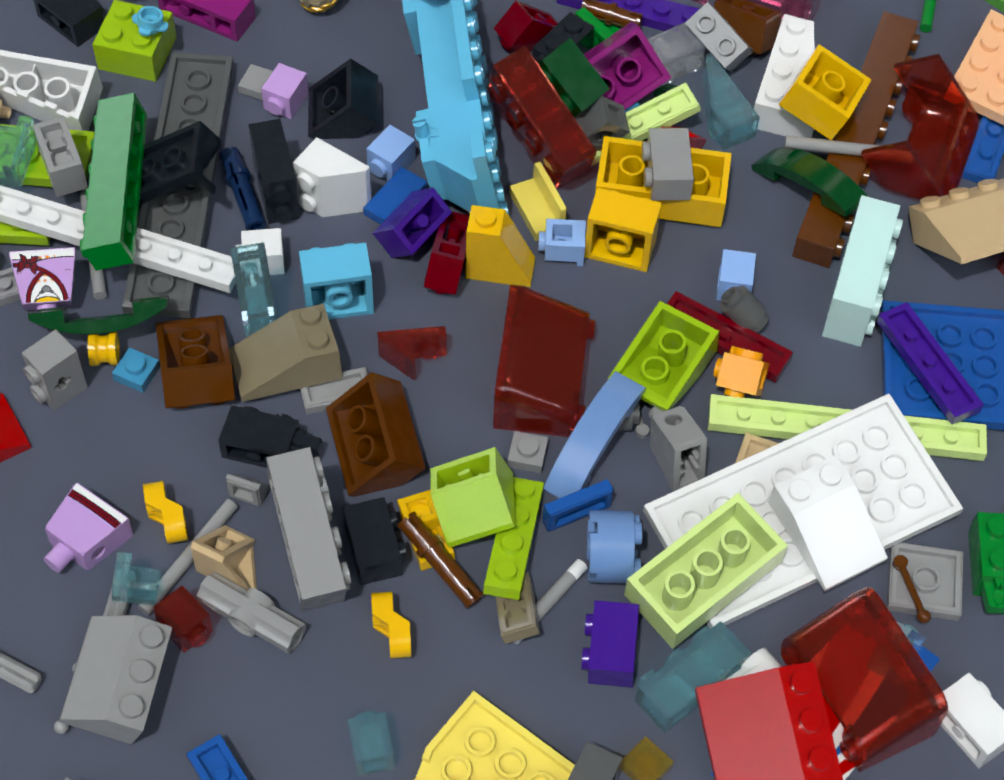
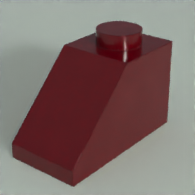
M515 0L493 29L501 37L499 41L507 50L511 52L517 50L528 54L532 52V48L558 22L550 13Z

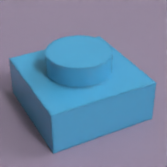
M129 347L112 372L113 380L144 393L160 369V362L156 358Z

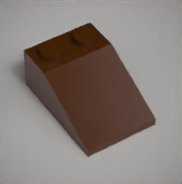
M223 315L155 322L165 408L175 407L184 409L191 405L206 403L218 405L226 401L235 400L232 365Z

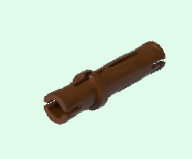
M415 511L408 515L409 518L405 517L397 527L401 529L416 547L418 557L420 559L424 557L463 603L466 610L473 606V603L478 602L484 596L483 592L478 589L441 545L442 539L439 535L434 536Z

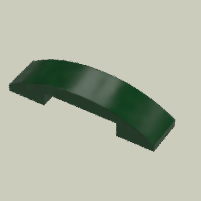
M776 148L751 165L753 171L773 181L783 176L820 194L821 205L845 217L858 208L861 195L868 197L861 187L844 172L826 160L803 150Z
M169 295L134 299L132 302L133 313L68 320L67 306L31 310L28 313V319L42 327L66 333L99 334L113 332L137 325L156 315L169 304Z

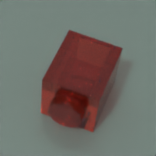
M183 585L153 607L156 621L173 627L170 638L183 653L192 647L201 646L207 641L210 633L213 632L210 615Z

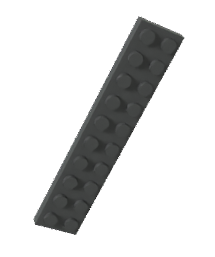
M171 52L154 140L198 121L204 123L221 139L234 67L233 56ZM219 150L207 168L203 170V175L213 184ZM193 184L187 185L188 187H195ZM171 191L142 204L137 228L203 248L212 194L209 191H201L194 195L180 196ZM131 263L122 304L123 313H133L132 302L134 299L169 295V304L154 316L191 318L197 283Z

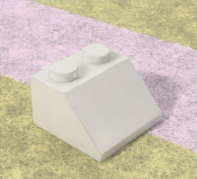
M317 137L293 162L298 203L308 212L313 211L321 217L363 212V207L371 200L370 167Z

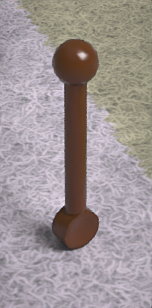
M897 555L893 560V567L900 571L918 611L916 615L917 620L922 624H926L931 620V614L928 610L924 609L906 568L908 559L903 555Z

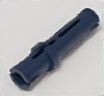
M233 146L227 147L220 152V159L227 173L225 175L226 183L233 190L246 231L265 229L266 222L263 219L250 183V171L244 167L239 149Z

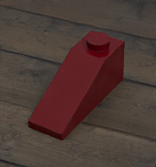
M452 211L439 226L430 255L424 282L425 288L432 289L439 294L450 293L456 295L466 257V231L470 215Z

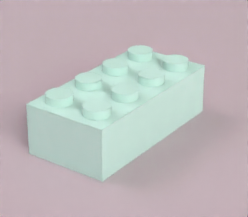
M861 195L822 333L823 337L861 347L864 335H872L876 317H878L883 300V290H885L889 277V267L896 250V239L899 237L903 220L897 219L900 205Z

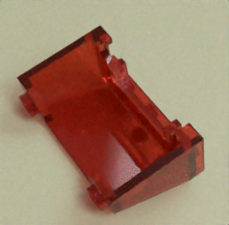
M510 284L494 394V429L570 437L583 416L586 405L579 404L586 341L587 339H594L596 320L589 319V312L526 286Z
M865 587L854 592L786 637L782 642L781 656L787 666L815 662L822 694L844 727L842 742H840L841 752L849 763L853 762L858 772L870 768L934 736L948 713V702L942 689L879 595L871 587Z

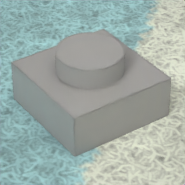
M514 431L507 460L508 467L541 474L548 446V437Z

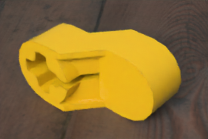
M164 480L143 484L147 514L150 519L164 525L167 544L187 541L188 533L183 507L167 499Z
M392 591L371 593L373 628L389 638L390 659L410 658V622L393 611Z

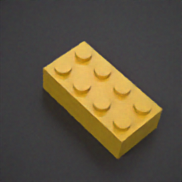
M604 136L595 194L597 188L651 199L650 187H644V168L648 167V162L642 161L641 157L642 142L646 141ZM690 148L694 177L690 200H652L662 203L659 219L721 227L726 205L732 153Z

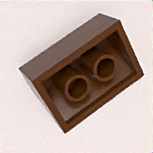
M370 372L326 407L348 496L355 497L403 486L426 469L401 381Z

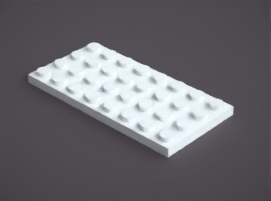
M890 394L884 395L644 505L643 512L664 549L737 493L750 504L788 545L783 561L706 622L711 632L818 582L768 502L775 484L834 455H837L854 481L884 550L961 514L963 507Z

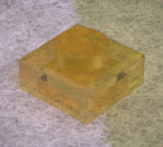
M645 736L622 759L620 769L632 780H661L673 767L674 761Z

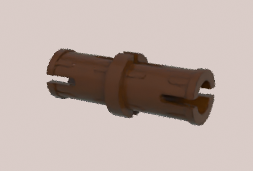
M583 0L581 8L585 7L598 20L605 22V25L609 27L615 25L623 28L631 21L640 27L643 18L642 13L618 7V3L615 2L609 4L598 0Z

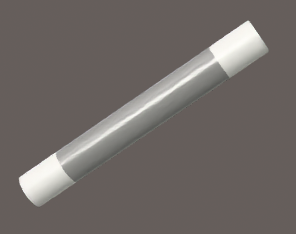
M577 559L536 603L538 622L588 569L582 560ZM523 639L514 641L513 643L518 645Z

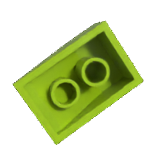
M659 301L608 379L617 371L646 388L640 399L662 411L672 409L702 375L717 352L719 331Z

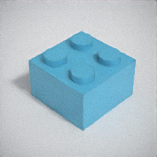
M347 243L342 246L315 247L299 251L305 307L324 303L329 320L374 314L372 273L366 243Z

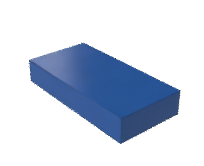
M401 167L363 207V214L381 225L412 191L427 189V181Z
M606 479L544 504L542 522L547 532L589 516V510L609 508L612 501L613 487L609 480Z

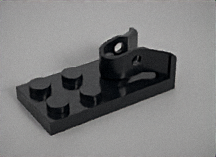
M198 121L145 144L139 205L171 191L180 196L194 195L201 191H209L213 195L216 192V187L203 175V170L207 168L212 158L220 149L221 139L204 123ZM193 184L195 187H188L187 185Z

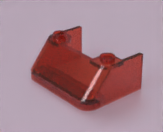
M940 54L896 63L894 70L908 89L902 104L905 116L913 124L908 140L863 149L861 155L878 178L880 184L888 191L917 200L928 196L942 197L949 195L950 190L958 188L979 126L977 112Z

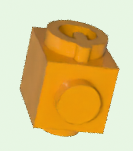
M731 346L730 353L724 352L723 358L717 359L713 376L717 378L716 385L725 388V395L744 398L745 393L761 396L770 363L762 361V353Z

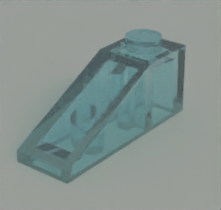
M712 53L707 54L702 75L707 129L710 137L713 140H717L722 149L725 150L755 138L760 116Z
M264 242L230 248L245 338L277 319Z

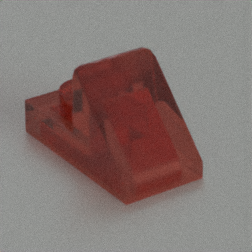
M445 326L377 332L379 357L413 380H416V358L434 359L438 356H447Z

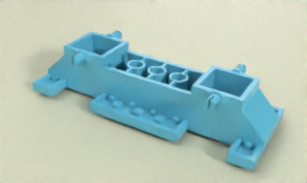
M402 0L403 13L415 54H422L428 109L416 111V117L412 120L415 129V138L419 141L422 165L429 187H434L443 200L447 199L468 212L471 211L472 205L505 209L509 215L503 185L500 182V163L498 156H496L499 141L496 126L492 127L495 121L493 104L489 102L492 96L489 79L485 78L487 77L488 67L485 54H481L483 53L480 34L476 35L480 27L477 12L473 11V9L478 4V0Z

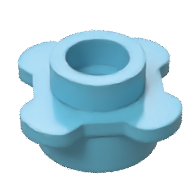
M142 7L138 13L132 16V22L138 25L139 34L143 36H150L168 30V23L163 21V12L157 7Z

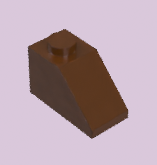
M717 0L714 2V7L754 50L751 54L761 55L773 48L779 31L782 12L749 0Z

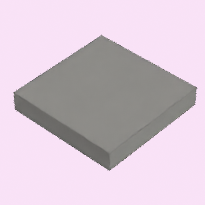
M901 542L890 547L886 610L913 615L918 613L900 571L894 569L892 564L897 555H903L908 559L906 568L924 609L930 612L931 617L959 621L962 615L963 551Z

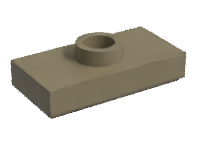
M526 572L519 600L496 596L500 634L504 644L540 634L532 579L529 573Z

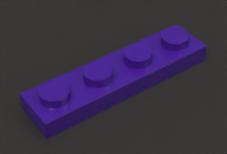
M908 302L878 315L876 321L952 425L981 412L984 404Z

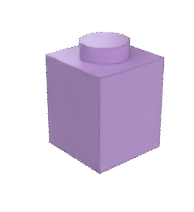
M279 63L261 88L264 109L274 115H281L292 119L309 94L307 73Z

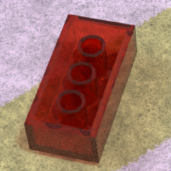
M523 46L494 64L488 84L489 96L496 105H502L507 113L505 114L507 123L513 131L518 130L524 138L522 143L525 150L531 157L536 156L539 162L542 163L557 189L588 171L597 151L527 47Z

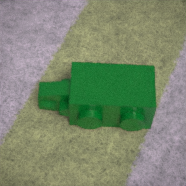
M977 512L968 531L972 595L982 596L986 613L1004 614V514Z

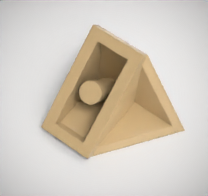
M224 525L194 540L191 545V552L196 571L205 576L216 572L245 590H248V588L257 589L254 557L255 539Z

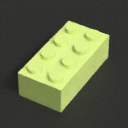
M737 493L627 578L624 595L631 603L639 604V612L669 646L674 649L783 561L788 545L750 504Z

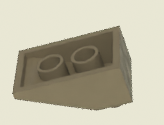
M324 303L289 311L229 348L231 364L242 402L343 379L339 349Z

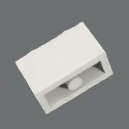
M968 673L935 697L928 712L978 769L1004 751V709L991 697L989 689L983 682L976 680Z

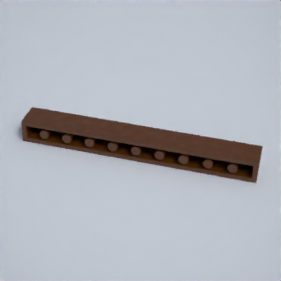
M883 12L861 69V73L872 80L850 118L836 134L835 141L878 145L875 144L876 140L884 139L889 122L884 121L885 116L892 117L897 100L892 99L893 94L899 96L905 78L900 77L901 73H908L913 56L908 55L909 51L916 52L921 35L915 34L919 21ZM829 153L826 161L844 172L858 186H866L872 168L867 167L868 162L875 163L876 158ZM814 192L797 235L792 257L830 268L833 257L840 258L846 241V239L841 238L842 232L849 234L855 215L849 214L845 217L821 205L820 194Z

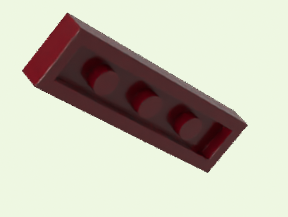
M677 291L667 302L671 307L718 330L717 352L724 355V352L730 353L731 346L762 353V361L770 363L766 378L775 383L792 358L793 351L749 328L734 323L722 314Z

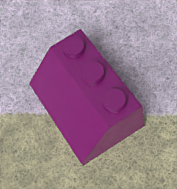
M632 21L584 54L610 88L602 96L623 105L625 110L672 78L640 27Z

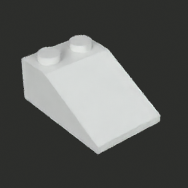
M837 455L774 485L768 503L825 592L887 560L886 552L859 491Z

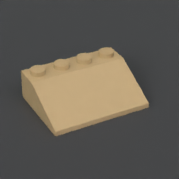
M1004 178L999 180H982L978 182L976 187L969 189L965 187L955 188L949 191V195L924 197L920 200L919 204L908 206L914 244L960 264L1004 252Z

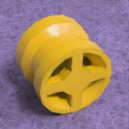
M109 332L105 336L88 334L87 346L90 366H99L101 363L107 362L112 366L118 365L120 362L118 332Z

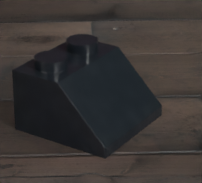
M350 58L309 88L308 137L312 139L316 137L319 139L359 138L378 125V75Z

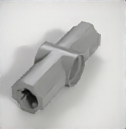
M216 572L206 576L196 595L198 602L226 617L230 625L241 634L248 637L257 635L288 654L297 648L306 631V625L303 622L275 607L274 602L263 592L255 588L245 590Z

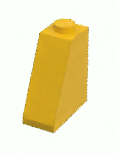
M472 205L466 231V279L531 287L535 256L506 210Z

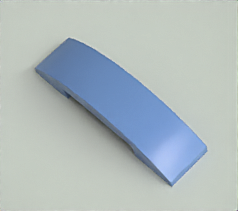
M615 371L577 423L557 458L543 490L559 499L586 488L592 478L590 474L625 417L629 418L646 388Z

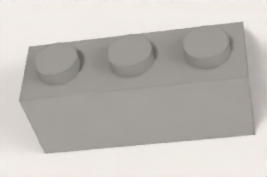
M138 615L92 616L59 722L132 744L144 730L173 627Z

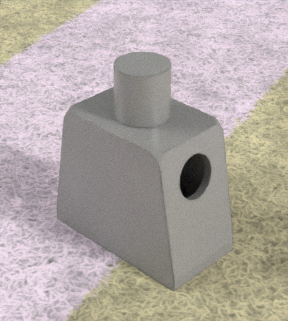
M654 406L648 413L651 420L650 447L671 490L674 492L705 477L707 438L685 407L678 406L662 411Z

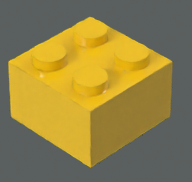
M819 44L801 67L778 105L832 140L850 118L872 79Z
M597 188L587 219L584 257L647 272L656 243L662 203L648 198L623 194L615 190Z

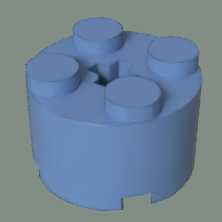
M589 510L590 520H588L587 559L590 561L589 569H587L588 583H626L627 578L641 568V559L638 557V550L635 549V545H641L642 523L639 521V515H635L633 511Z

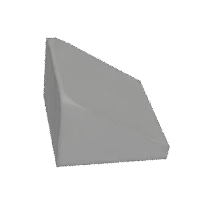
M227 474L226 476L230 497L256 506H262L269 492L270 484L241 474Z

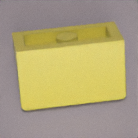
M541 162L534 163L532 179L510 186L509 194L535 241L539 240V231L546 232V219H566V206Z

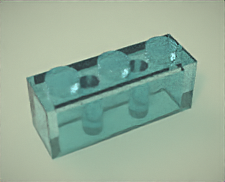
M721 621L711 629L706 626L693 637L692 644L686 649L678 648L666 658L665 665L657 672L652 669L639 679L635 702L665 734L698 707L694 690L696 687L726 680L741 669L742 664L750 657L751 652Z

